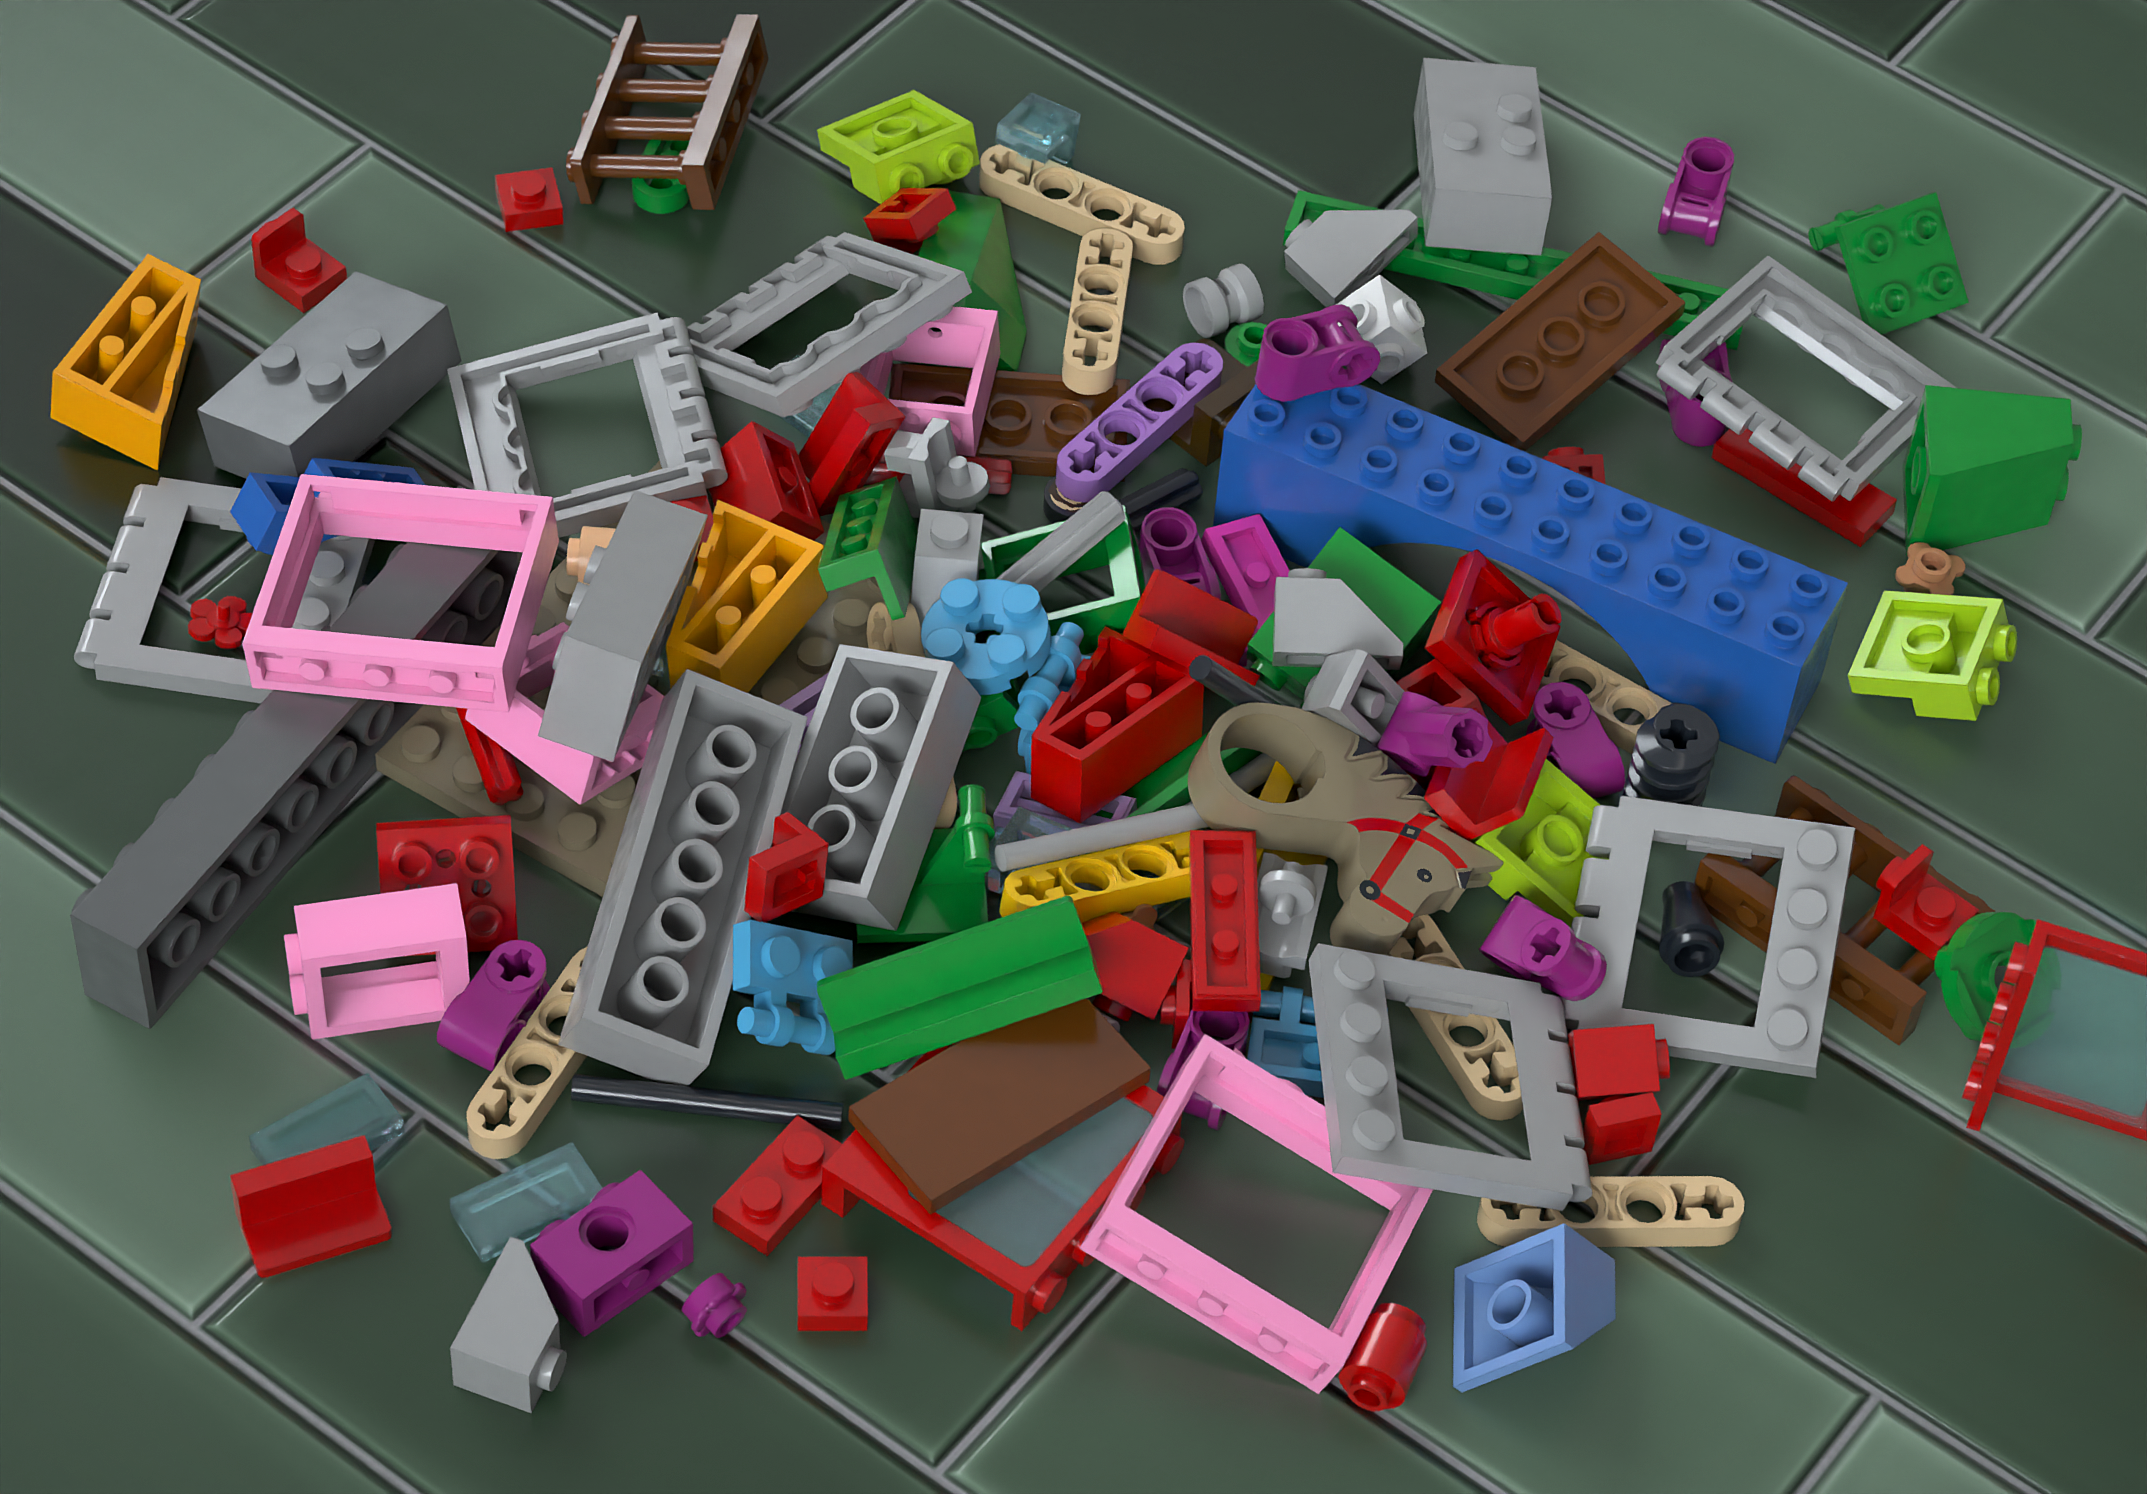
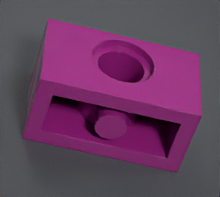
M640 1169L623 1182H614L602 1188L589 1205L567 1220H557L546 1226L537 1236L536 1240L530 1244V1255L551 1303L585 1337L694 1261L693 1223ZM604 1246L618 1247V1249L612 1251H602L598 1248Z

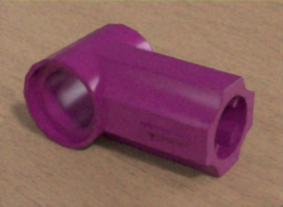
M1403 692L1377 748L1390 757L1404 771L1418 776H1427L1432 765L1465 768L1469 763L1475 761L1484 762L1493 741L1487 729L1488 719L1472 708L1445 707L1417 693Z

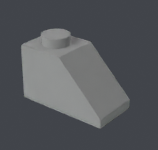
M1409 209L1325 211L1314 223L1309 219L1303 221L1287 238L1285 242L1287 249L1284 251L1286 270L1326 308L1336 305L1374 279L1418 236L1417 216Z
M921 509L911 593V604L916 609L921 628L927 612L940 599V592L943 586L958 578H966L971 581L978 580L981 564L983 514Z
M1311 568L1290 570L1288 577H1276L1272 666L1322 667L1328 655L1359 649L1368 652L1383 669L1400 670L1403 658V642L1341 579L1327 578L1325 571Z
M1354 649L1326 657L1319 673L1310 680L1306 687L1304 704L1301 709L1326 717L1377 747L1405 691L1368 652Z
M510 1236L450 1347L453 1385L532 1413L543 1390L553 1391L557 1386L566 1364L567 1353L560 1349L559 1319L524 1241Z

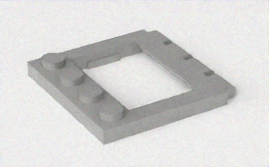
M844 232L836 238L832 236L824 237L795 256V264L784 263L749 287L750 294L738 293L703 317V325L694 322L687 327L693 349V357L696 360L703 386L785 418L809 408L813 403V398L834 384L842 383L847 374L860 372L861 366L880 353L892 351L903 345L907 340V335L925 323L948 315L952 311L953 305L972 293L964 271ZM849 273L899 290L894 295L882 300L873 301L856 312L853 321L847 326L835 331L826 332L808 344L807 350L802 356L789 362L779 363L772 369L756 365L753 359L732 352V350Z
M1768 255L1663 347L1656 361L1661 366L1656 375L1658 378L1689 400L1694 399L1698 394L1703 396L1704 399L1701 402L1700 408L1738 435L1748 428L1753 432L1749 443L1787 470L1796 463L1800 465L1802 469L1797 477L1830 501H1834L1839 495L1851 501L1909 445L1925 385L1955 387ZM1754 315L1771 324L1795 341L1801 349L1822 360L1843 375L1849 383L1863 389L1890 409L1861 436L1858 442L1859 445L1841 460L1702 360Z
M653 313L448 368L447 371L475 490L541 496L516 390L633 359L662 469L634 477L631 474L573 489L571 494L553 498L558 538L579 533L583 526L601 527L619 522L634 490L669 502L707 495V488L723 484L728 478L720 445L716 441L715 427L708 402L704 398L705 392L696 360L693 357V349L685 321L679 317L659 320L658 313Z
M160 477L158 486L140 484L135 487L123 519L124 526L119 530L107 563V572L102 577L89 614L91 619L85 624L74 654V660L78 665L95 669L97 680L254 703H262L268 697L272 690L252 688L246 660L140 645L183 520L220 525V529L243 532L230 513L241 491L240 488ZM337 536L321 542L292 628L320 631L325 626H332L349 607L354 593L361 587L375 539Z
M1626 796L1620 797L1619 807L1604 805L1594 807L1586 851L1590 855L1608 858L1609 860L1600 858H1587L1584 860L1575 910L1580 914L1598 917V919L1575 917L1572 920L1571 929L1574 930L1576 938L1594 946L1604 955L1607 968L1600 987L1584 1000L1574 1002L1565 1000L1558 995L1563 1003L1566 1029L1578 1030L1654 1024L1655 1039H1666L1669 1056L1816 1078L1854 847L1855 828ZM1652 841L1686 845V850L1751 859L1752 855L1783 859L1754 1027L1622 1008Z
M1317 944L1309 958V969L1332 1173L1561 1211L1564 1210L1569 1201L1582 1202L1592 1196L1587 1154L1582 1149L1585 1142L1578 1099L1574 1096L1576 1085L1570 1048L1566 1044L1568 1035L1563 1003L1559 997L1543 994L1541 983ZM1386 999L1405 1002V1006L1465 1017H1468L1469 1014L1510 1021L1531 1161L1404 1140Z

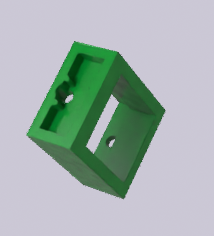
M1122 505L1126 516L1125 520L1056 577L1060 578L1110 565L1114 590L1113 597L1047 614L1051 636H1055L1060 626L1065 622L1074 623L1083 630L1084 636L1079 645L1082 655L1096 651L1098 648V636L1105 626L1123 634L1146 587L1140 545L1125 505ZM1065 521L982 542L981 549L984 568L979 570L978 580L997 579ZM995 630L983 631L986 643L991 635H1001V633Z

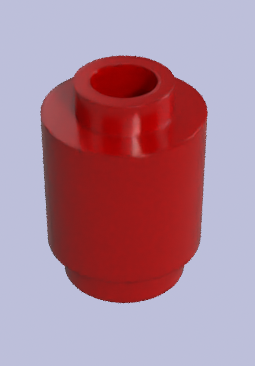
M1383 1303L1378 1305L1373 1313L1369 1314L1339 1373L1340 1384L1347 1392L1351 1401L1359 1407L1369 1411H1382L1384 1409L1397 1408L1404 1403L1427 1348V1340L1424 1336L1426 1324L1417 1313L1399 1304Z

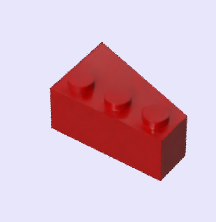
M1105 626L1098 636V648L1090 660L1083 658L1077 667L1076 680L1069 691L1060 692L1031 735V798L1081 824L1202 737L1204 685L1190 676L1189 667L1186 668Z

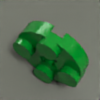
M2011 912L1981 913L1964 922L1953 934L1949 945H1945L1938 950L1934 969L1937 977L1941 980L1945 1004L1953 1020L1961 1028L1965 1037L1970 1040L1981 1041L1987 1021L1991 1022L1989 1017L1998 992L1995 984L1997 966L2008 965L2015 941L2026 945L2029 944L2036 925L2035 920L2023 919L2016 913ZM2044 946L2033 984L2011 1043H2020L2033 1038L2049 1024L2054 1016L2057 1006H2049L2053 998L2054 985H2062L2063 981L2062 960L2056 947ZM2003 981L2004 983H2007V984H2010V985H2013V986H2014V984H2012V983Z

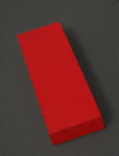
M1748 428L1740 435L1729 429L1714 444L1711 458L1859 547H1862L1894 513L1897 499L1870 483L1851 501L1842 495H1839L1834 501H1830L1797 477L1802 469L1800 465L1796 463L1787 470L1749 443L1753 432Z
M1190 830L1189 878L1192 1011L1260 1012L1261 984L1256 831Z

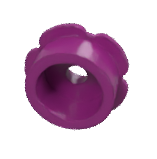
M717 1273L702 1282L690 1294L682 1308V1313L692 1322L691 1329L694 1331V1334L698 1337H703L711 1332L716 1338H720L732 1331L747 1312V1308L741 1303V1299L746 1295V1287L741 1282L734 1285L723 1273Z

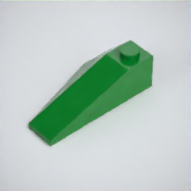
M949 191L956 210L938 223L939 229L934 235L923 241L918 256L964 271L972 293L955 303L953 307L998 311L1000 357L996 370L1018 372L1026 342L1027 328L1001 201L999 198ZM935 327L930 328L931 330L936 332L941 331L940 329ZM906 362V363H912V364H918V365H925V366H940V367L966 368V367H956V366H945V365H935V364Z

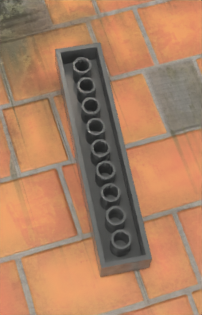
M414 542L400 544L392 551L386 566L369 585L364 584L357 589L349 603V607L332 626H325L320 631L481 646L502 624L523 552ZM272 690L255 711L250 710L246 712L239 720L234 734L216 754H209L202 760L191 782L176 798H170L163 803L152 825L135 843L131 842L124 846L116 857L113 868L95 888L86 889L75 902L70 918L85 995L151 1029L376 772L375 754L424 704Z

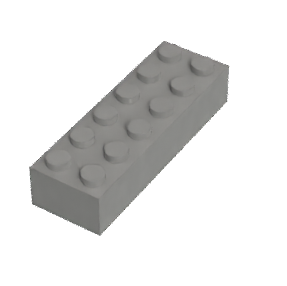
M686 669L666 694L660 706L558 1045L665 1084L689 1086L708 1067L733 981V925L750 920L751 918L744 911L749 857L771 848L775 817L781 813L808 717L689 669Z

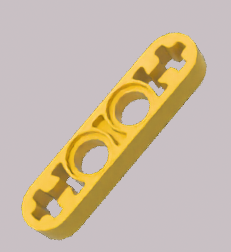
M1190 831L1014 871L1005 879L999 912L1002 917L1064 896H1070L1074 901L1081 922H1085L1112 911L1119 914L1132 911L1141 904L1154 906L1190 897ZM1131 870L1149 871L1158 875L1159 878L1141 877L1132 873ZM1074 884H1093L1102 888L1103 891L1084 890Z

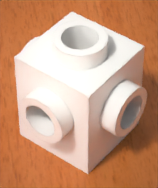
M1381 275L1376 276L1336 304H1342L1351 308L1357 317V330L1364 340L1372 342L1379 351L1380 363L1371 375L1379 383L1383 384L1427 354L1422 327L1425 325L1422 312L1413 299Z

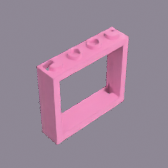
M301 474L242 643L252 688L509 712L559 543L553 497ZM314 491L320 492L318 498L314 496ZM323 535L523 552L495 647L292 628Z
M1204 1034L1181 1067L1079 1249L1319 1394L1343 1367L1433 1189L1332 1173L1325 1106L1305 1095L1296 1084L1277 1078L1247 1060L1238 1049L1231 1050ZM1193 1092L1198 1093L1390 1210L1329 1329L1129 1208Z

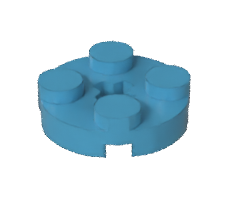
M958 578L943 586L940 592V599L927 612L922 623L921 642L925 658L954 662L979 695H990L1010 689V680L1021 676L1025 671L1028 670V675L1031 677L1040 670L1050 652L1051 631L1048 616L1041 604L1040 595L1031 585L1017 584L999 579L971 581L966 578ZM985 630H995L1001 633V635H991L987 639V643L981 644L976 642L975 637L977 633Z

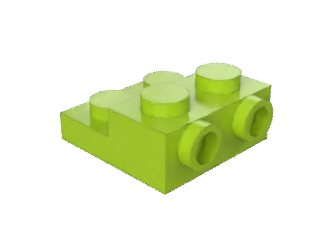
M915 90L817 129L821 151L850 167L853 188L879 204H882L901 188H925L932 184L949 183L955 179L963 178L970 172L972 167L980 165L973 123Z
M1884 590L1848 673L1851 691L1855 694L1912 698L1916 716L1976 721L1982 705H1994L1997 701L2000 689V676L1997 668L2000 662H2011L2014 659L2017 648V631L2014 625L2008 624L2003 599Z
M1545 759L1524 815L1516 821L1471 839L1469 842L1490 851L1504 862L1499 870L1489 872L1492 880L1488 884L1504 900L1507 901L1513 894L1519 891L1530 902L1551 916L1562 920L1571 928L1573 918L1584 917L1583 914L1575 910L1584 860L1587 858L1609 859L1590 855L1586 851L1593 809L1596 806H1600V804L1547 759Z

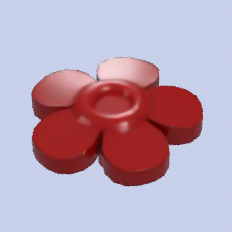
M235 596L222 598L218 602V606L209 599H199L192 603L190 607L192 620L188 623V633L193 639L201 642L211 641L215 638V644L223 649L237 648L242 645V637H245L253 613H246V602Z

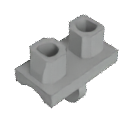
M933 417L923 434L897 430L885 450L884 455L887 469L906 473L899 484L912 517L920 518L921 509L952 512L959 510L963 513H969L976 508V503L982 501L988 494L990 484L987 471L981 465L967 462L965 457L957 456L949 420Z
M1264 852L1257 879L1260 973L1287 978L1290 977L1292 968L1305 969L1328 866L1320 864L1305 866L1296 862H1286L1275 854Z

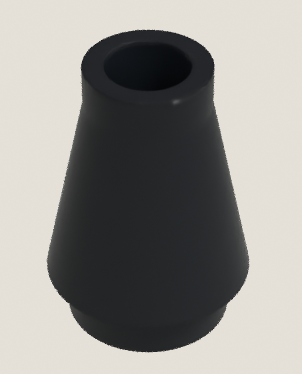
M1688 881L1675 882L1669 885L1662 894L1664 908L1659 953L1662 960L1669 965L1674 973L1684 977L1702 976L1712 971L1719 963L1720 955L1724 949V939L1702 900L1699 887Z

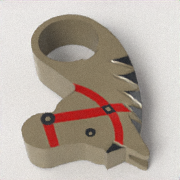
M1256 702L1241 704L1229 709L1214 723L1189 768L1188 791L1191 801L1199 816L1211 829L1218 831H1256V848L1323 855L1335 860L1338 866V892L1344 902V905L1330 925L1331 943L1336 947L1387 956L1406 930L1410 921L1418 916L1432 914L1439 909L1449 913L1466 888L1487 886L1492 880L1489 872L1499 870L1504 863L1490 851L1458 836L1449 828L1424 799L1425 789L1381 750L1334 721L1296 707ZM1230 748H1249L1269 755L1287 770L1295 784L1301 785V788H1297L1299 800L1289 803H1271L1249 795L1230 778L1222 763L1220 752Z

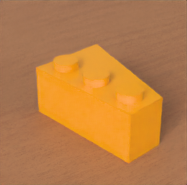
M147 254L54 369L50 418L158 471L197 327L201 279Z
M718 500L713 512L714 523L706 543L702 542L697 556L698 567L691 586L686 587L666 642L670 689L686 669H689L748 693L828 598V592H826L818 571L824 545Z

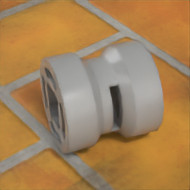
M1242 263L1221 270L1216 279L1211 280L1203 277L1187 283L1184 287L1183 300L1187 316L1194 329L1204 338H1211L1225 332L1230 323L1237 322L1242 324L1259 319L1263 314L1264 301L1259 283L1251 270Z

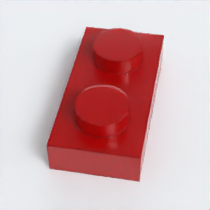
M796 1116L713 1205V1222L768 1256L821 1199L822 1166L842 1144L801 1117Z

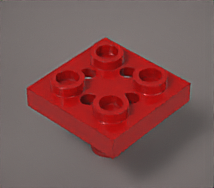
M1476 549L1459 557L1425 649L1511 726L1527 719L1561 628L1558 625L1562 620L1561 612L1557 603L1547 594L1541 593L1530 599Z
M511 815L377 823L376 834L381 894L405 891L408 885L409 890L418 889V884L421 885V888L457 883L466 932L467 952L493 951L500 944L511 940H518ZM476 880H478L477 889H476V892H475V891H474V885H475L474 882H475ZM487 880L490 883L491 888L486 893H483V889L486 887ZM428 952V953H421V954H414V955H407V956L432 955V954H436V953H435V952Z

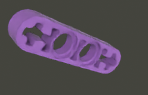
M1203 343L1183 344L1172 351L1063 447L1057 458L1055 484L1058 491L1066 498L1076 502H1089L1100 492H1109L1193 416L1194 404L1221 386L1223 359L1220 353L1213 347ZM1185 372H1187L1188 374H1191V375H1189V376L1185 379V388H1184V387H1183L1184 377H1185ZM1160 398L1169 401L1174 405V408L1165 412H1155L1145 407L1143 403L1149 399ZM1123 431L1132 434L1137 440L1129 445H1116L1110 442L1106 436L1112 432ZM1094 460H1095V467H1094V473H1093V472L1089 471V469L1094 465Z

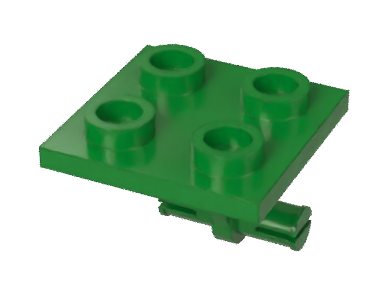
M1937 192L1920 196L1887 209L1881 204L1874 205L1857 213L1848 209L1836 214L1834 221L1809 229V241L1816 251H1821L1826 247L1839 243L1861 319L1881 335L1969 303Z
M969 784L961 787L958 790L960 817L956 820L954 828L933 829L897 931L856 923L857 943L934 941L988 922L985 874L992 867L989 842L994 838L995 829L993 818L986 813V791L982 786Z

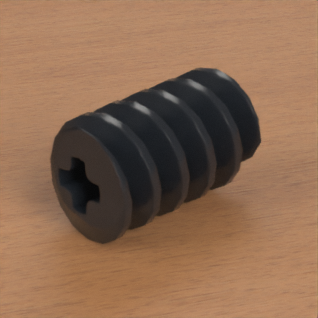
M1675 702L1662 707L1653 718L1646 720L1637 730L1632 760L1629 764L1628 777L1625 781L1622 796L1702 807L1719 744L1720 735L1715 722L1705 712L1692 705Z

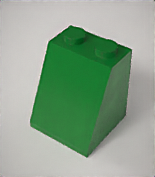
M1925 385L1902 466L1906 555L1908 547L1913 543L1922 542L1928 544L1931 548L1946 550L2048 525L2055 501H2064L2066 497L2069 478L2068 460L2077 461L2081 449L2082 428L2081 425L2072 423L2071 399Z
M1339 527L1308 568L1325 571L1327 578L1341 579L1403 642L1401 670L1429 637L1441 601ZM1273 611L1248 643L1246 658L1253 662L1249 669L1260 675L1259 680L1275 691H1280L1285 686L1303 700L1300 708H1302L1306 687L1310 680L1319 673L1321 667L1272 666ZM1384 669L1392 679L1400 671Z

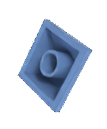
M1563 1223L1454 1268L1453 1387L1462 1393L1574 1349L1615 1320V1260Z

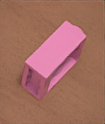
M953 307L952 311L945 317L927 322L907 335L905 343L897 349L880 353L861 366L860 373L883 395L886 390L893 360L973 368L964 407L888 399L906 416L898 430L923 434L933 417L949 420L956 454L975 457L1000 357L998 311ZM935 327L940 329L941 331L936 332L931 330L930 328Z
M562 622L539 636H531L510 711L498 712L467 709L465 719L581 805L642 768L660 706L665 696L650 685H647L613 762L539 737L538 733L544 710L528 698L552 685L556 671L552 669L553 661L564 632H567L569 626Z
M457 883L294 906L297 933L284 935L294 1015L308 1013L312 1040L441 1021L450 1003L470 983L467 939ZM428 952L436 953V961L321 978L320 968Z

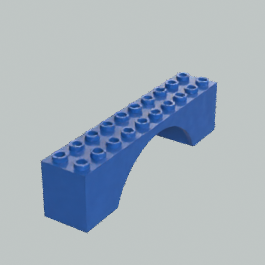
M1255 384L1224 429L1213 527L1260 514L1282 557L1305 568L1309 567L1339 527L1368 548L1394 543H1424L1454 547L1470 552L1477 549L1486 557L1508 564L1533 576L1578 605L1595 619L1628 654L1652 693L1671 703L1692 705L1705 712L1716 724L1720 735L1719 741L1776 764L1822 679L1848 586L1847 582L1360 384L1306 395L1294 401L1271 399L1264 395Z

